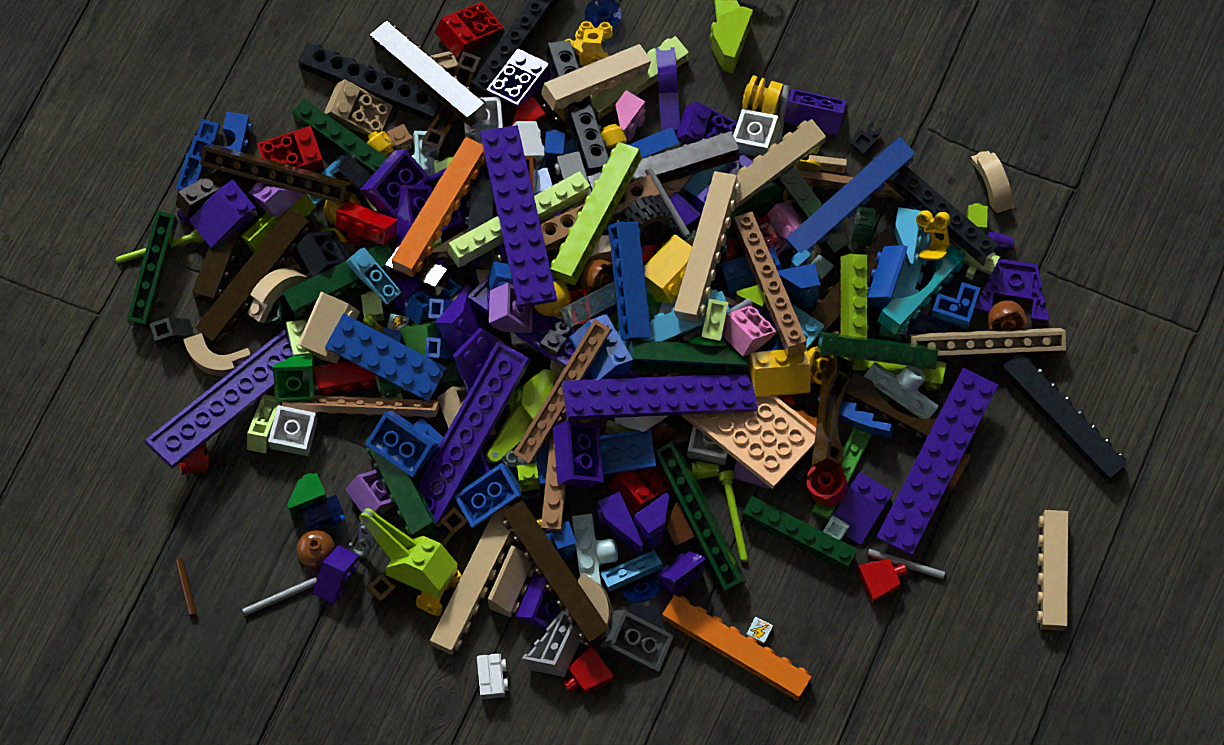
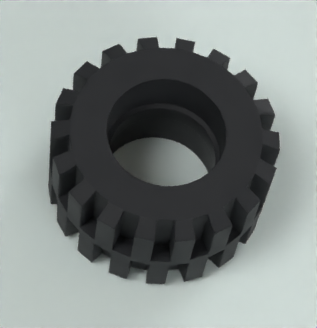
M649 195L638 198L630 203L621 213L619 222H638L641 233L640 244L645 245L657 240L669 229L672 216L660 198Z

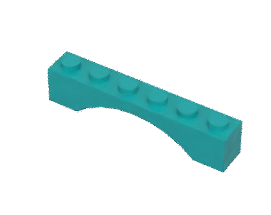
M950 244V247L946 250L947 254L943 259L933 260L932 277L929 284L912 296L893 299L882 310L877 321L895 335L900 329L904 331L910 323L909 320L911 318L915 319L921 312L920 308L922 306L926 307L931 302L933 294L937 296L943 288L942 285L944 283L948 284L954 276L952 274L954 272L958 273L963 268L964 263L962 262L966 255Z

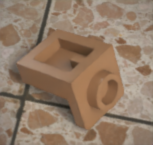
M404 124L387 131V135L394 143L395 150H409L414 145L413 137L408 133Z

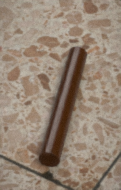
M179 558L175 562L189 616H195L197 613L183 558Z

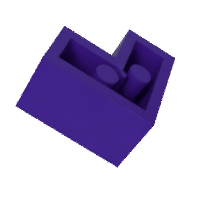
M338 545L323 561L313 594L333 604L338 598L342 599L346 592L345 583L349 581L351 574H355L359 567V563H357L359 555Z

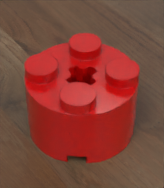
M206 442L180 462L181 475L201 473L209 470L208 453H204L206 451Z
M813 466L807 474V487L814 502L826 508H831L844 499L848 491V483L845 473L840 466L829 472Z

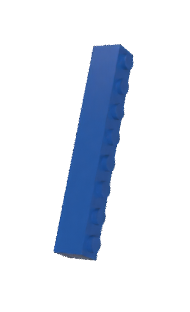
M901 137L896 139L785 239L787 244L796 253H802L804 250H807L811 254L815 250L813 246L817 242L822 244L829 237L828 233L832 229L836 231L843 225L841 221L845 217L851 218L857 212L856 208L860 204L864 206L872 199L870 195L873 192L879 193L886 186L884 183L889 178L893 180L900 174L898 170L901 167L905 166L907 168L914 161L915 152Z

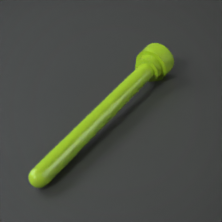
M194 229L189 235L173 239L171 248L192 241L194 243H202L205 240ZM146 248L118 256L116 262L121 264L144 257Z
M727 470L718 473L719 482L725 487L740 560L745 563L748 561L732 487L735 478L733 471Z

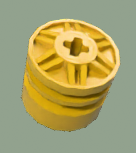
M753 75L744 92L742 109L749 110L751 106V111L757 112L758 109H761V113L776 115L784 84L771 81L768 88H765V79L762 78L758 86V77Z

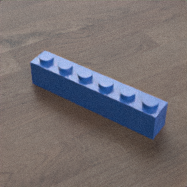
M616 222L609 225L608 229L620 336L622 341L644 340L651 337V325L649 323V306L647 305L646 296L647 287L645 286L644 279L645 269L642 261L643 250L640 244L641 233L638 222Z

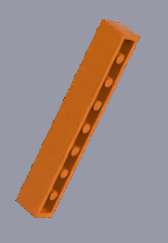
M465 137L392 257L393 269L411 277H414L416 272L421 271L423 261L426 256H430L434 242L440 239L442 229L451 220V214L459 208L460 199L468 193L469 184L472 179L475 180L477 178L480 166L486 163L482 144Z
M673 596L662 614V620L799 701L811 680L810 673L801 667L798 669L792 665L789 659L785 657L780 658L775 655L772 649L759 646L758 642L752 637H744L737 628L733 626L729 628L723 624L724 621L716 616L711 617L706 614L707 611L702 607H694L689 604L690 601L685 597Z

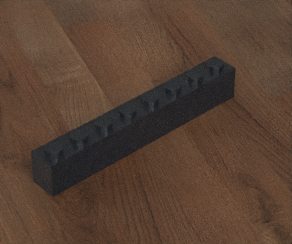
M475 124V131H471V139L482 144L480 131L496 129L498 125ZM486 163L480 166L477 178L475 180L472 179V182L469 184L468 193H471V197L467 199L466 210H470L469 216L465 217V227H468V232L493 219L494 197ZM491 250L466 263L467 269L490 270Z
M1019 352L1003 365L1001 373L1107 484L1125 469L1127 465L1125 457L1121 453H1117L1112 448L1111 442L1103 438L1099 434L1098 429L1085 420L1084 414L1076 410L1072 406L1071 401L1058 392L1057 386L1052 382L1050 383L1045 378V374L1032 365V361L1027 355Z

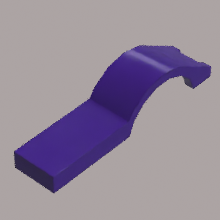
M671 47V50L661 51L659 48H656L661 131L669 128L678 131L680 126L674 47Z

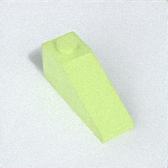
M264 395L261 398L247 433V450L266 454L277 406H281L282 402H275V396Z

